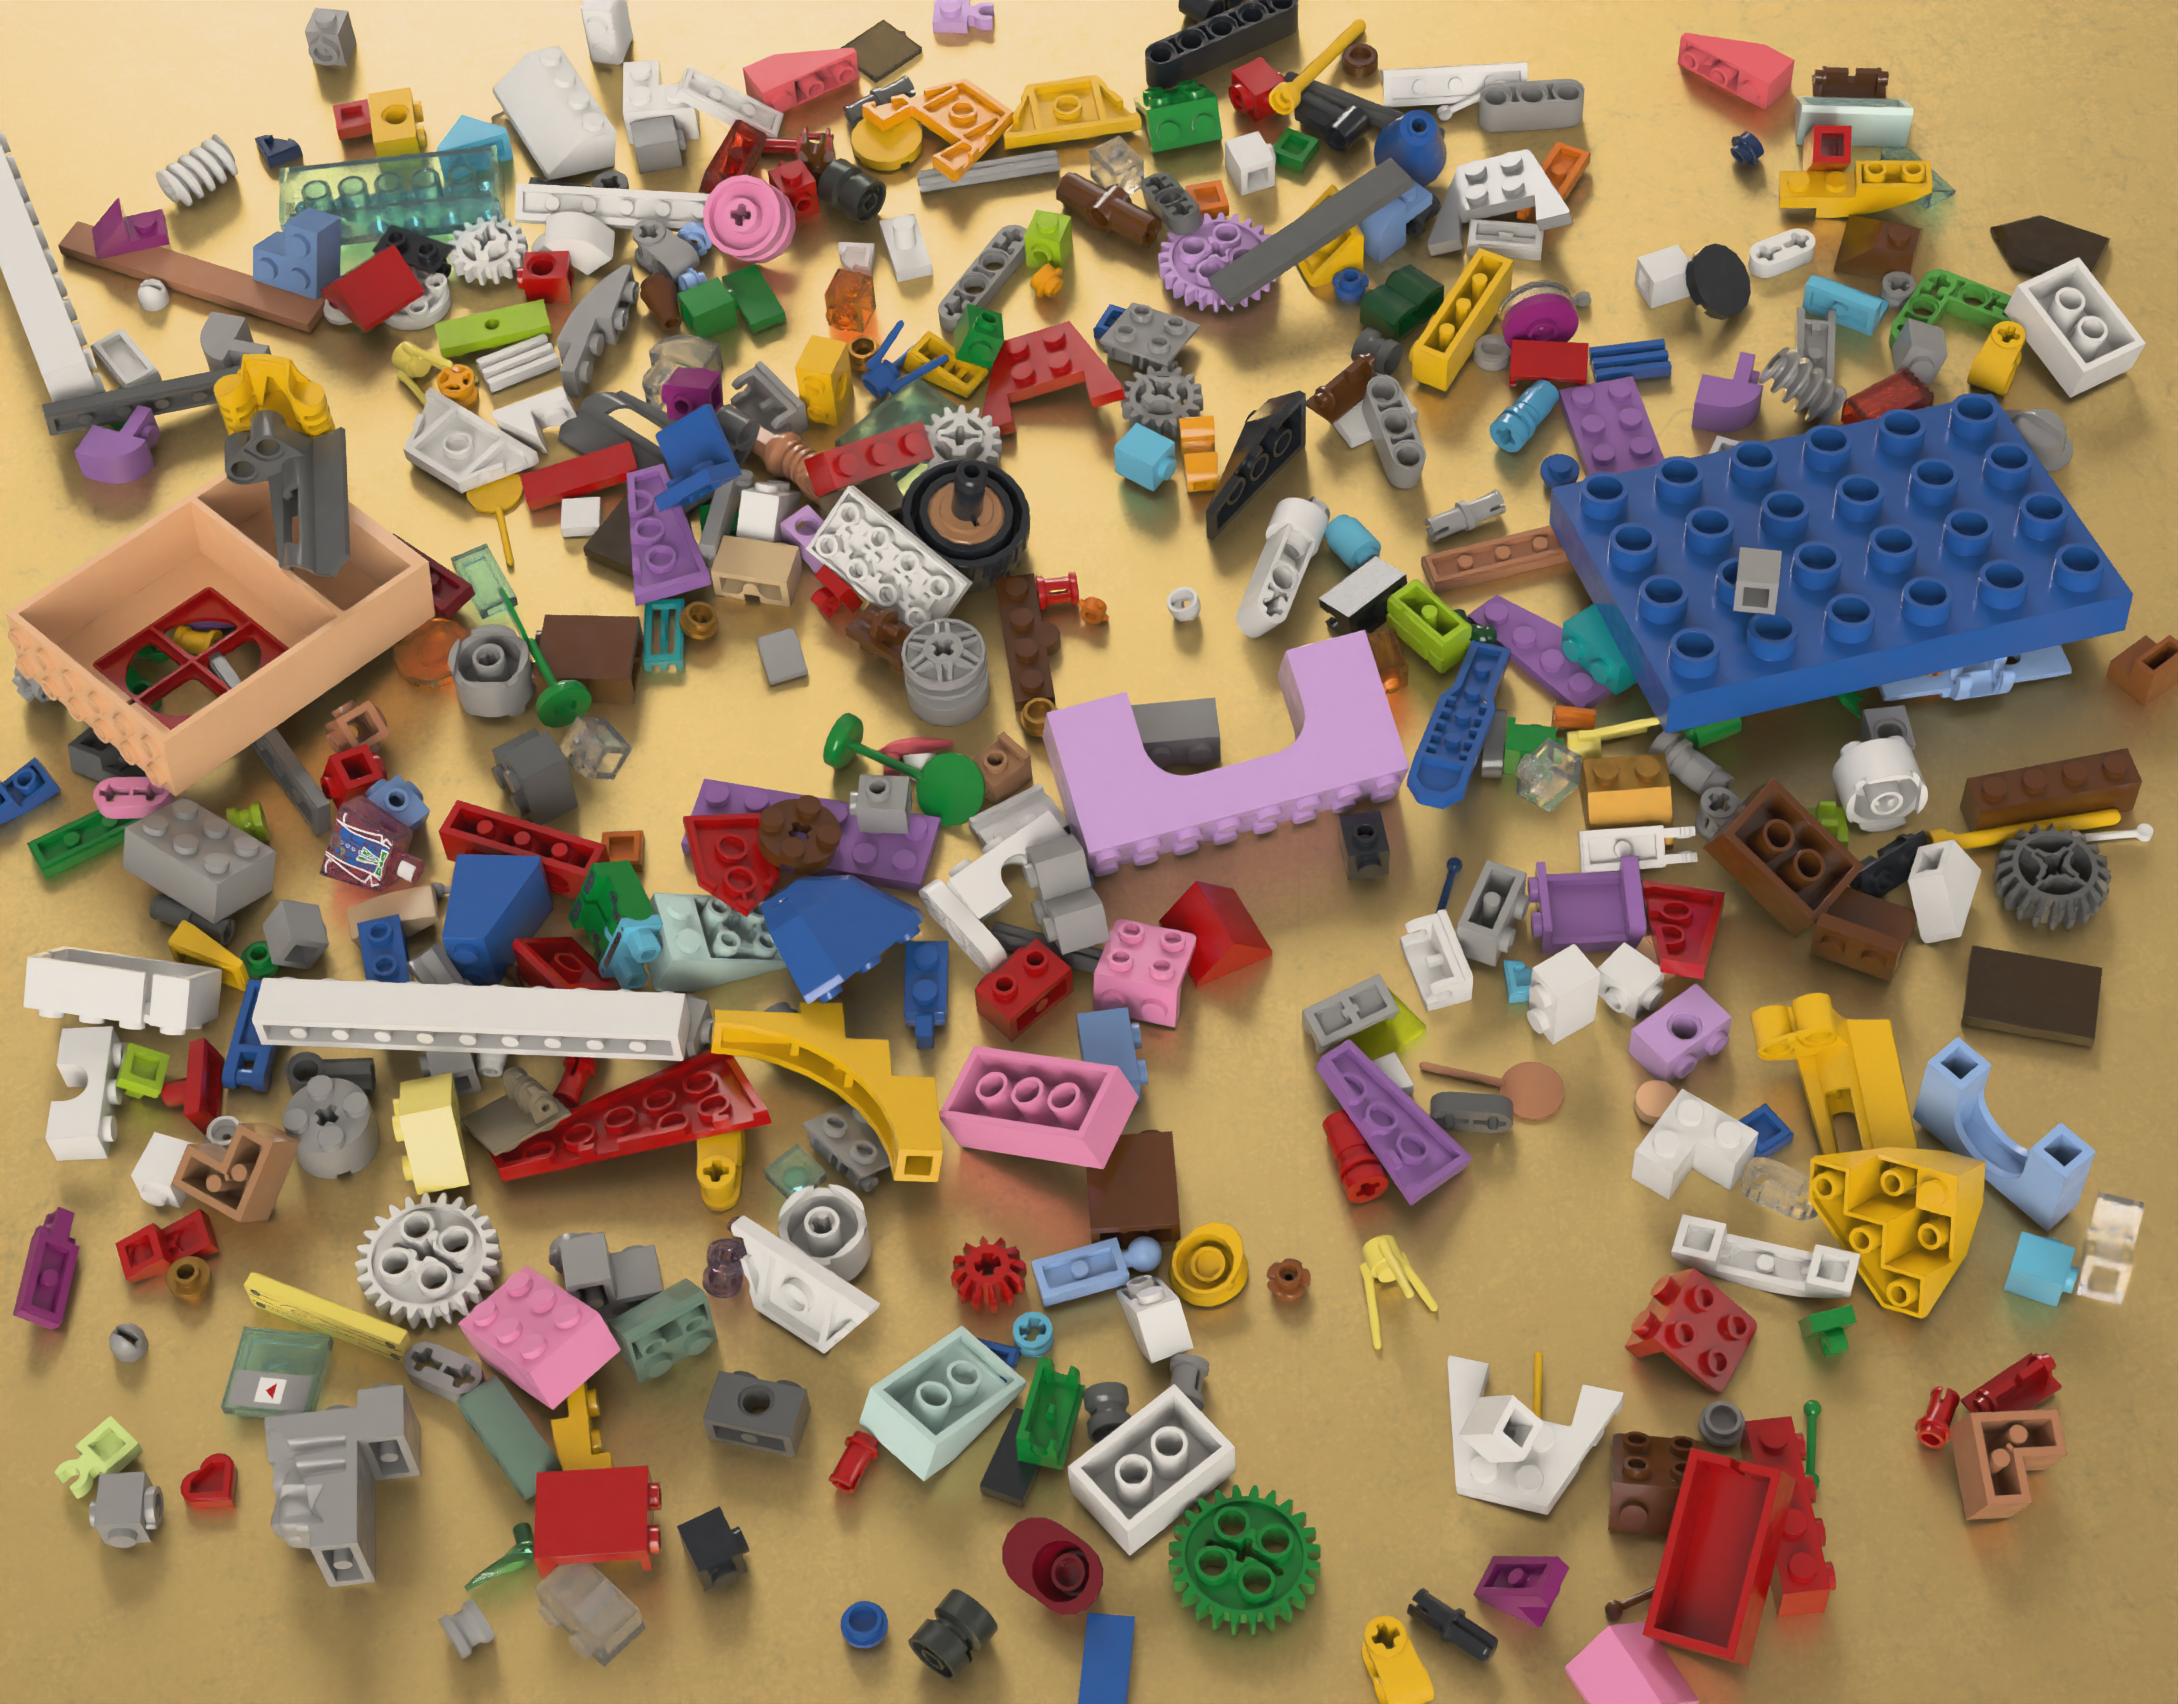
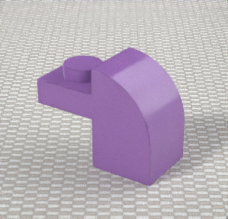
M1740 352L1733 380L1702 374L1694 403L1691 428L1717 433H1731L1742 430L1755 421L1760 411L1763 385H1758L1760 372L1753 370L1754 354Z
M138 405L120 432L92 425L74 451L83 476L104 483L123 484L137 480L147 474L155 466L150 448L156 445L160 435L152 409Z

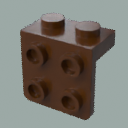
M1846 887L1828 908L1827 912L1820 913L1815 925L1810 953L1892 982L1917 922L1915 911Z
M1637 1431L1613 1435L1612 1485L1608 1530L1668 1536L1690 1449L1695 1448L1706 1451L1705 1443L1687 1436H1675L1673 1438L1648 1436Z

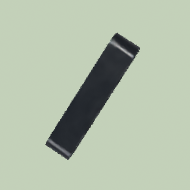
M1250 0L1150 44L1145 50L1147 84L1151 88L1162 87L1163 90L1170 89L1179 82L1195 78L1292 35L1298 29V0Z

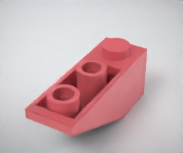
M1684 33L1680 38L1678 64L1765 111L1791 87L1795 60L1765 44L1692 33Z
M841 48L773 54L743 67V75L748 96L782 113L858 79L859 69L855 49Z

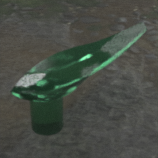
M519 1523L514 1526L512 1531L516 1545L466 1584L464 1587L467 1591L493 1578L518 1570L534 1560V1536L529 1523Z

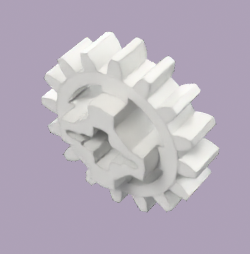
M495 215L490 218L489 222H484L482 217H477V224L475 225L468 222L463 223L465 231L455 230L453 232L455 240L448 241V244L453 246V250L448 256L451 267H454L456 275H465L466 282L468 283L478 278L480 285H485L487 279H493L495 284H499L500 277L503 275L509 279L513 278L512 270L523 267L522 261H524L525 252H528L527 249H529L526 234H522L521 226L519 224L512 226L509 218L500 223Z
M960 405L958 413H952L949 407H945L944 417L940 418L933 413L931 415L932 426L924 425L934 458L922 462V465L928 464V468L940 462L953 459H974L990 463L994 466L999 465V453H1002L999 426H992V417L990 415L981 419L979 408L976 407L971 413H966L964 405Z

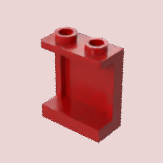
M648 1465L536 1472L534 1561L541 1578L560 1577V1565L639 1560L643 1570H653V1554L661 1553V1530L659 1525H654V1511L661 1510L662 1492L660 1482H653Z

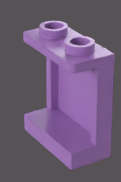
M1638 856L1621 857L1619 871L1546 874L1545 862H1536L1535 877H1528L1527 889L1530 902H1536L1537 912L1531 913L1532 937H1540L1542 954L1559 953L1573 944L1581 952L1616 951L1624 942L1636 949L1642 938L1646 935L1647 928Z

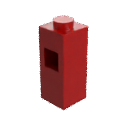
M1814 125L1803 139L1802 171H1844L1851 164L1852 126Z

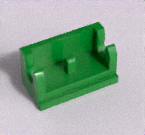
M1039 1357L1016 1435L1018 1461L1063 1470L1082 1404L1083 1392L1086 1388L1085 1385H1081L1080 1372L1076 1367L1070 1366L1068 1375L1060 1374L1054 1370L1055 1365L1052 1359Z

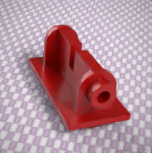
M2030 1353L1962 1398L1960 1402L1970 1413L2030 1410L2062 1388L2061 1384L2052 1376V1370L2056 1368V1363L2048 1353L2042 1355Z

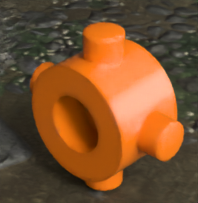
M1088 597L1085 600L1081 598L1078 601L1077 605L1081 607L1079 614L1084 621L1090 624H1099L1101 621L1106 623L1109 616L1105 614L1107 605L1104 601L1096 597Z

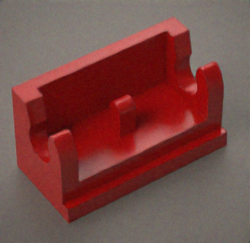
M1512 339L1509 387H1516L1517 379L1578 382V386L1586 385L1589 343Z

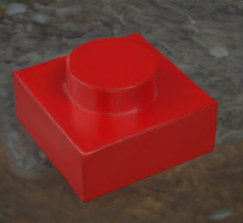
M368 99L332 105L339 140L372 134Z

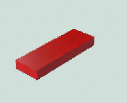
M627 441L522 474L520 478L527 505L530 511L562 502V499L575 498L626 482V474L639 469L631 443Z

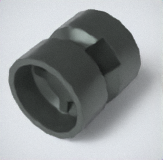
M842 158L834 160L826 167L818 181L817 187L818 197L835 209H843L844 215L859 224L868 223L876 217L882 209L887 194L886 186L883 182Z
M952 1589L934 1609L936 1619L925 1620L908 1640L913 1652L925 1665L939 1676L950 1681H955L973 1659L970 1651H980L998 1630V1625L991 1614L978 1601L958 1589Z

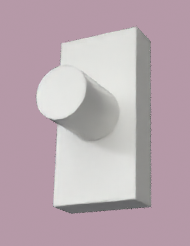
M915 213L879 221L880 232L897 282L932 275V263Z

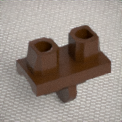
M870 603L859 619L845 627L846 636L858 642L862 650L869 654L875 653L890 662V667L903 673L901 658L903 642L913 628L898 620V613L893 609L887 607L882 610Z

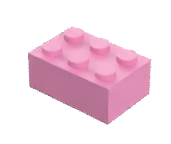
M527 1265L519 1272L511 1275L505 1284L485 1301L477 1304L471 1313L458 1323L483 1362L552 1410L621 1350L599 1312Z

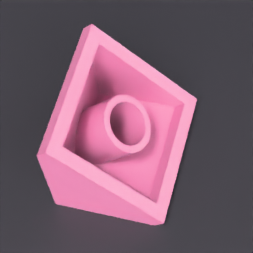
M1645 1622L1608 1625L1565 1666L1567 1675L1587 1704H1699V1700L1660 1642L1642 1635Z

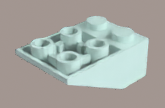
M653 893L650 899L653 909L652 915L659 914L663 922V926L657 936L662 949L658 958L648 962L655 991L695 992L786 968L787 966L769 934L760 907L764 900L769 897H765L752 913L746 917L713 895Z

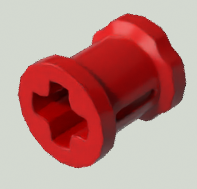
M1069 571L1068 576L1043 578L1042 575H1036V589L1040 611L1046 610L1047 606L1071 603L1073 607L1078 606L1079 590L1075 571Z

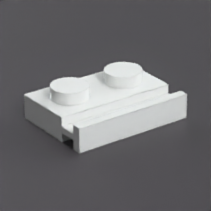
M1041 783L969 818L970 829L973 832L975 831L983 847L1000 835L1006 840L1017 832L1015 825L1033 812L1039 817L1050 810L1068 835L1071 834L1067 819L1051 797L1046 795Z

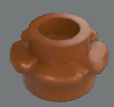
M1286 1258L1281 1263L1275 1262L1267 1271V1278H1269L1267 1286L1274 1296L1282 1301H1295L1299 1299L1311 1282L1309 1270L1303 1268L1302 1263L1296 1259ZM1290 1275L1293 1279L1287 1281L1284 1277Z

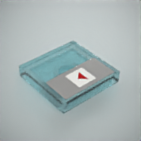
M244 1326L221 1405L224 1414L265 1418L279 1416L281 1413L291 1410L304 1413L315 1412L334 1344L331 1335Z

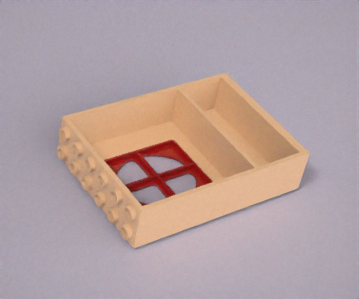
M224 472L7 612L6 616L10 628L8 638L15 647L17 655L15 665L22 676L28 680L34 679L41 685L43 691L51 700L55 701L58 699L63 703L75 720L86 722L93 728L94 733L103 743L107 744L110 742L116 747L128 764L139 766L145 771L149 780L156 787L163 786L176 797L435 616L429 561L348 501L350 557L335 577L318 576L298 567H293V571L281 569L278 561L269 482L264 481L240 485L227 479V474ZM299 516L292 517V543L299 544ZM204 621L228 623L237 628L197 656L188 654L165 635L168 630L175 627ZM245 642H255L261 650L259 670L232 689L208 670L210 662L208 657L220 651L223 656H226ZM147 645L157 647L180 666L139 695L132 694L127 688L126 678L129 666L136 654ZM189 680L199 681L218 697L193 715H165L151 709L153 704Z

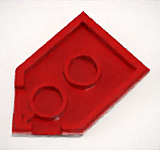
M761 813L683 816V824L698 886L748 917L780 881L778 867L769 863L758 848L757 838Z

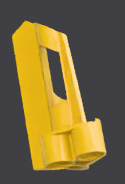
M1826 993L1806 994L1793 1000L1792 1006L1769 1005L1756 1009L1751 1013L1750 1018L1758 1057L1767 1061L1796 1060L1823 1155L1839 1153L1832 1118L1835 1114L1841 1112L1855 1114L1862 1150L1886 1147L1919 1149L1890 1019H1845L1833 1009L1830 995Z

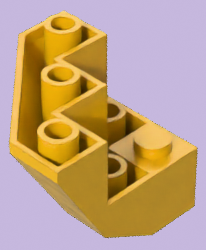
M1897 1147L1818 1155L1812 1157L1810 1162L1809 1202L1840 1247L1845 1251L1861 1254L1857 1271L1881 1306L1923 1319L1928 1315L1967 1255L1983 1205L1986 1161L1948 1151Z

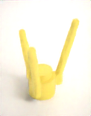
M410 341L400 343L392 355V364L399 369L396 375L397 379L404 382L424 406L426 404L425 394L414 382L413 378L424 377L430 371L431 365L441 370L445 367L452 368L453 366L452 361L425 351ZM475 376V383H478L479 378Z
M1657 717L1593 730L1567 732L1568 764H1579V773H1581L1582 759L1601 758V741L1646 733L1649 726L1658 725L1660 722Z
M1391 1235L1377 1236L1365 1243L1362 1253L1366 1262L1359 1266L1365 1284L1370 1331L1375 1349L1382 1347L1374 1278L1377 1277L1381 1282L1397 1280L1407 1298L1414 1296L1410 1286L1411 1283L1431 1311L1438 1309L1437 1303L1410 1265L1406 1253L1400 1251L1395 1238Z

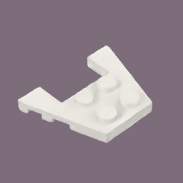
M1449 1355L1447 1364L1457 1494L1548 1515L1579 1471L1580 1463L1592 1446L1597 1445L1604 1435V1429L1611 1418L1622 1409L1624 1393L1583 1384L1571 1426L1543 1421L1544 1424L1524 1461L1490 1463L1459 1436L1478 1398L1484 1395L1490 1374L1489 1364Z

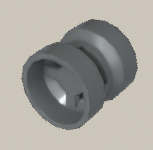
M1368 327L1356 339L1351 351V359L1354 361L1358 354L1370 353L1376 360L1374 372L1390 376L1401 361L1404 347L1403 344L1394 339H1383L1380 332Z
M1102 1382L1090 1386L1083 1392L1085 1410L1090 1413L1087 1429L1089 1439L1092 1442L1099 1443L1132 1417L1126 1412V1408L1129 1405L1128 1388L1124 1384Z

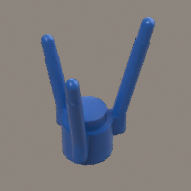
M899 320L876 354L865 364L868 370L860 378L866 389L878 399H882L888 392L895 395L905 385L948 361V355L944 354L898 380L901 376L898 369L904 365L907 352L914 345L907 349L893 363L887 359L883 362L881 360L903 328V320Z

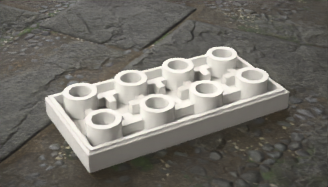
M854 485L846 488L806 547L808 552L869 602L882 610L887 607L893 609L898 613V620L913 629L927 621L948 618L972 584L967 577Z

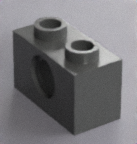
M719 1371L703 1417L708 1439L796 1458L811 1411L807 1389L788 1380H779L776 1383L758 1379L755 1375L745 1371H735L734 1373ZM758 1406L768 1407V1409L761 1414L749 1413L753 1408Z

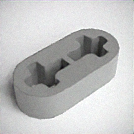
M419 1342L411 1346L403 1359L404 1368L411 1383L455 1403L458 1398L486 1381L479 1363L432 1342ZM432 1358L435 1368L438 1369L425 1366L419 1371L417 1363H426ZM470 1374L473 1382L471 1384L463 1383L458 1388L452 1376L465 1379Z

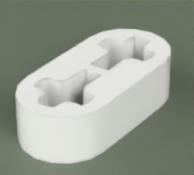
M1796 228L1759 241L1750 248L1748 269L1757 277L1770 278L1803 266L1813 258L1816 239L1809 231Z

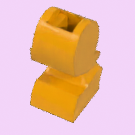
M1214 415L1179 418V443L1187 492L1216 490L1219 482L1217 468L1218 453L1215 452Z

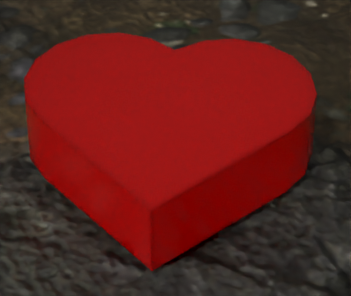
M216 1453L207 1457L202 1462L200 1470L189 1473L182 1480L180 1490L187 1505L194 1509L235 1507L238 1481L237 1467L231 1457L226 1454Z

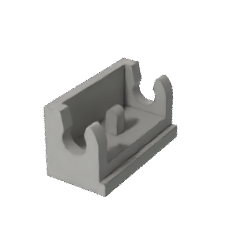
M762 361L755 363V367L738 376L732 382L731 386L735 390L741 389L746 384L747 387L730 399L731 405L757 420L762 427L776 435L785 432H793L800 435L809 429L805 403Z
M1377 974L1302 1010V1027L1307 1035H1312L1316 1044L1315 1049L1320 1054L1326 1051L1328 1046L1385 1019L1388 1021L1395 1018L1396 1014L1399 1013V1008L1380 974Z

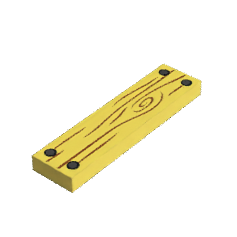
M251 1272L244 1283L253 1306L400 1363H403L405 1353L413 1346L406 1329L262 1274Z

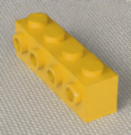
M1481 248L1477 250L1469 264L1463 268L1460 278L1452 290H1449L1436 314L1430 318L1420 338L1414 342L1409 353V361L1412 362V379L1447 391L1473 351L1474 344L1482 337L1511 293L1512 259Z

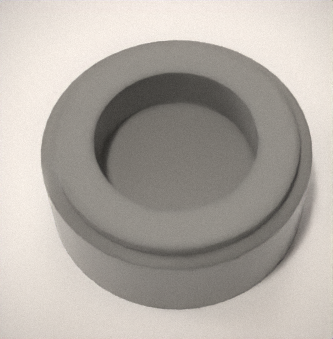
M1487 334L1480 337L1474 344L1473 359L1480 368L1487 371H1498L1509 365L1511 348L1508 347L1503 336Z

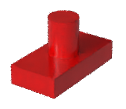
M205 1038L189 1041L186 1078L163 1083L161 1094L167 1107L184 1104L183 1115L206 1135L209 1124L221 1116L222 1072L225 1058Z

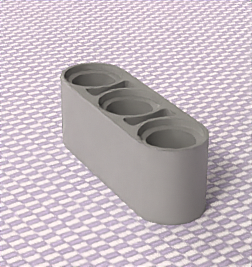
M1574 79L1489 84L1480 91L1478 123L1485 131L1494 133L1575 127L1582 120L1585 88L1583 84Z
M1377 375L1368 382L1362 405L1363 415L1388 480L1395 487L1410 489L1420 481L1426 459V451L1400 384L1392 376ZM1376 398H1384L1387 401H1380ZM1388 430H1396L1400 434H1394L1389 432ZM1400 462H1407L1413 466H1404Z

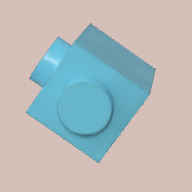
M1137 422L1114 446L1115 472L1153 492L1164 480H1169L1176 470L1175 442Z
M2022 1231L2003 1290L2057 1307L2062 1291L2071 1294L2079 1268L2071 1265L2076 1248L2064 1245L2061 1241L2052 1237H2039Z

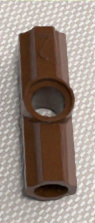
M1071 172L1066 173L1061 178L1059 187L1056 190V200L1084 214L1088 223L1098 232L1108 233L1112 229L1134 242L1148 247L1157 240V235L1162 228L1161 218L1133 204L1130 196L1121 187L1110 185L1105 189L1077 173Z

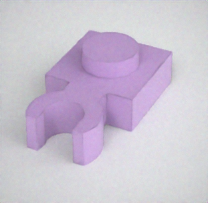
M935 0L932 19L933 33H968L969 26H975L980 30L993 29L994 3L980 2L973 6L970 5V0Z

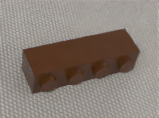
M2128 748L1967 778L1960 810L1969 832L2112 808L2117 809L2121 813L2133 810L2142 779Z

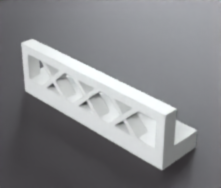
M1520 61L1380 69V78L1383 81V104L1386 107L1456 104L1480 93L1483 87L1493 84L1498 80H1504L1506 83L1528 81L1527 63Z

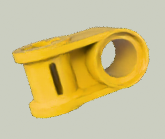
M2003 321L1992 328L1982 350L1977 353L1972 363L1967 379L1968 384L2002 396L2006 395L2021 363V349L2026 339L2025 329L2020 324L2012 321Z
M744 1129L697 1140L698 1161L696 1172L698 1182L701 1184L702 1201L707 1208L713 1211L729 1210L740 1199L742 1166L745 1163Z
M1387 1615L1377 1616L1370 1620L1365 1628L1361 1656L1373 1681L1379 1703L1423 1704L1433 1700L1434 1691L1428 1672L1422 1661L1418 1658L1406 1628L1401 1621ZM1382 1640L1383 1643L1376 1644V1641ZM1392 1645L1391 1649H1386L1385 1647Z

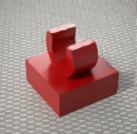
M825 564L814 575L823 587L818 589L810 600L828 618L837 613L841 604L852 614L863 604V601L851 587Z

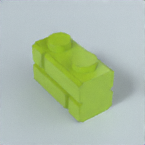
M1418 579L1412 580L1388 598L1387 611L1389 613L1387 614L1386 626L1423 659L1429 660V664L1439 673L1446 672L1465 658L1471 644L1469 639L1471 638L1472 626Z

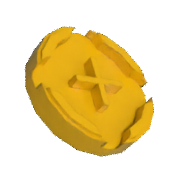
M864 118L857 123L852 131V152L854 156L856 155L860 159V163L867 168L878 171L900 169L901 164L909 161V164L912 163L921 153L923 147L922 130L918 122L913 118H909L884 132Z

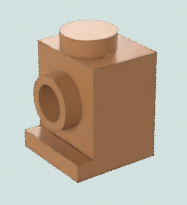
M1004 731L997 736V742L972 759L977 763L984 775L986 785L985 797L993 805L1003 802L1033 779L1031 755Z

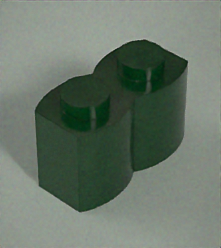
M1411 264L1406 265L1399 270L1393 271L1388 276L1385 284L1369 290L1363 295L1360 301V323L1380 332L1386 340L1394 339L1397 342H1401L1415 330L1418 324L1427 322L1436 314L1444 301V285Z

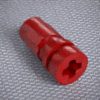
M1339 1110L1330 1114L1323 1121L1322 1126L1327 1136L1326 1140L1336 1164L1339 1166L1338 1176L1343 1184L1348 1200L1354 1203H1365L1378 1198L1387 1190L1389 1185L1379 1159L1345 1110Z

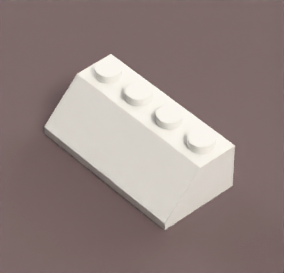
M560 45L526 52L493 86L495 98L548 181L615 166L617 132Z

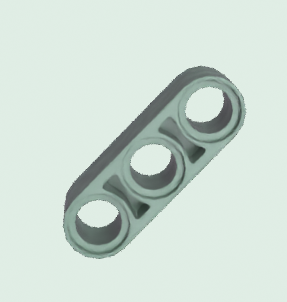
M496 1375L456 1400L466 1421L525 1501L536 1494V1472L563 1471L552 1450Z

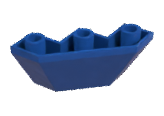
M851 875L800 877L765 899L760 905L769 934L807 1004L817 998L823 1004L835 997L843 990L840 983L844 982L858 970L863 974L882 961L879 954L898 941L901 945L921 931L918 925L922 923L925 917L920 909Z

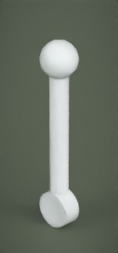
M1498 80V81H1496L1495 83H1506V82H1505L1504 80ZM1480 93L1450 107L1448 105L1440 106L1437 109L1439 119L1446 121L1452 117V113L1480 101Z
M2142 823L2137 826V829L2087 833L2086 839L2087 842L2136 837L2138 840L2146 842L2151 839L2154 831L2152 826ZM2071 831V835L2075 837L2082 835L2078 831Z

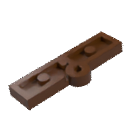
M1034 573L1002 577L995 580L1016 712L1022 711L1026 703L1034 698H1046L1055 705L1048 656L1053 655L1060 648V631L1055 624L1042 622Z

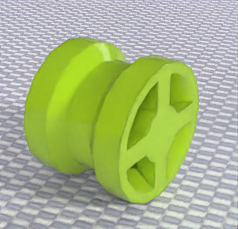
M260 801L251 803L247 809L239 810L233 807L226 810L229 823L262 843L269 841L268 827Z

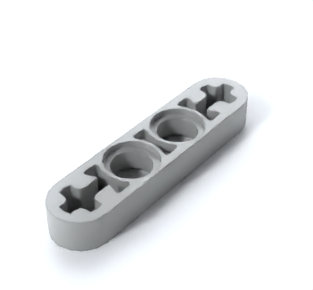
M1016 224L1002 227L940 302L938 313L942 329L947 332H954L962 315L958 312L961 310L963 313L967 303L986 308L1026 258L1024 238L1026 228ZM993 262L1004 265L1001 269L995 271L985 268L987 264ZM972 286H979L984 289L983 292L974 295L965 292Z

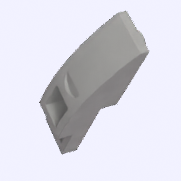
M624 264L599 282L573 310L558 336L557 345L562 363L560 374L563 387L570 397L580 398L585 384H589L592 380L593 363L596 356L602 354L604 343L616 345L621 330L625 331L628 326L629 309L631 304H635L639 297V283L634 281L631 265Z

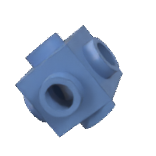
M398 774L388 782L382 778L372 785L365 793L368 798L362 809V812L365 814L363 818L368 827L375 834L382 833L394 847L425 824L430 813L429 808L422 802L423 795L420 790L410 781L405 783Z

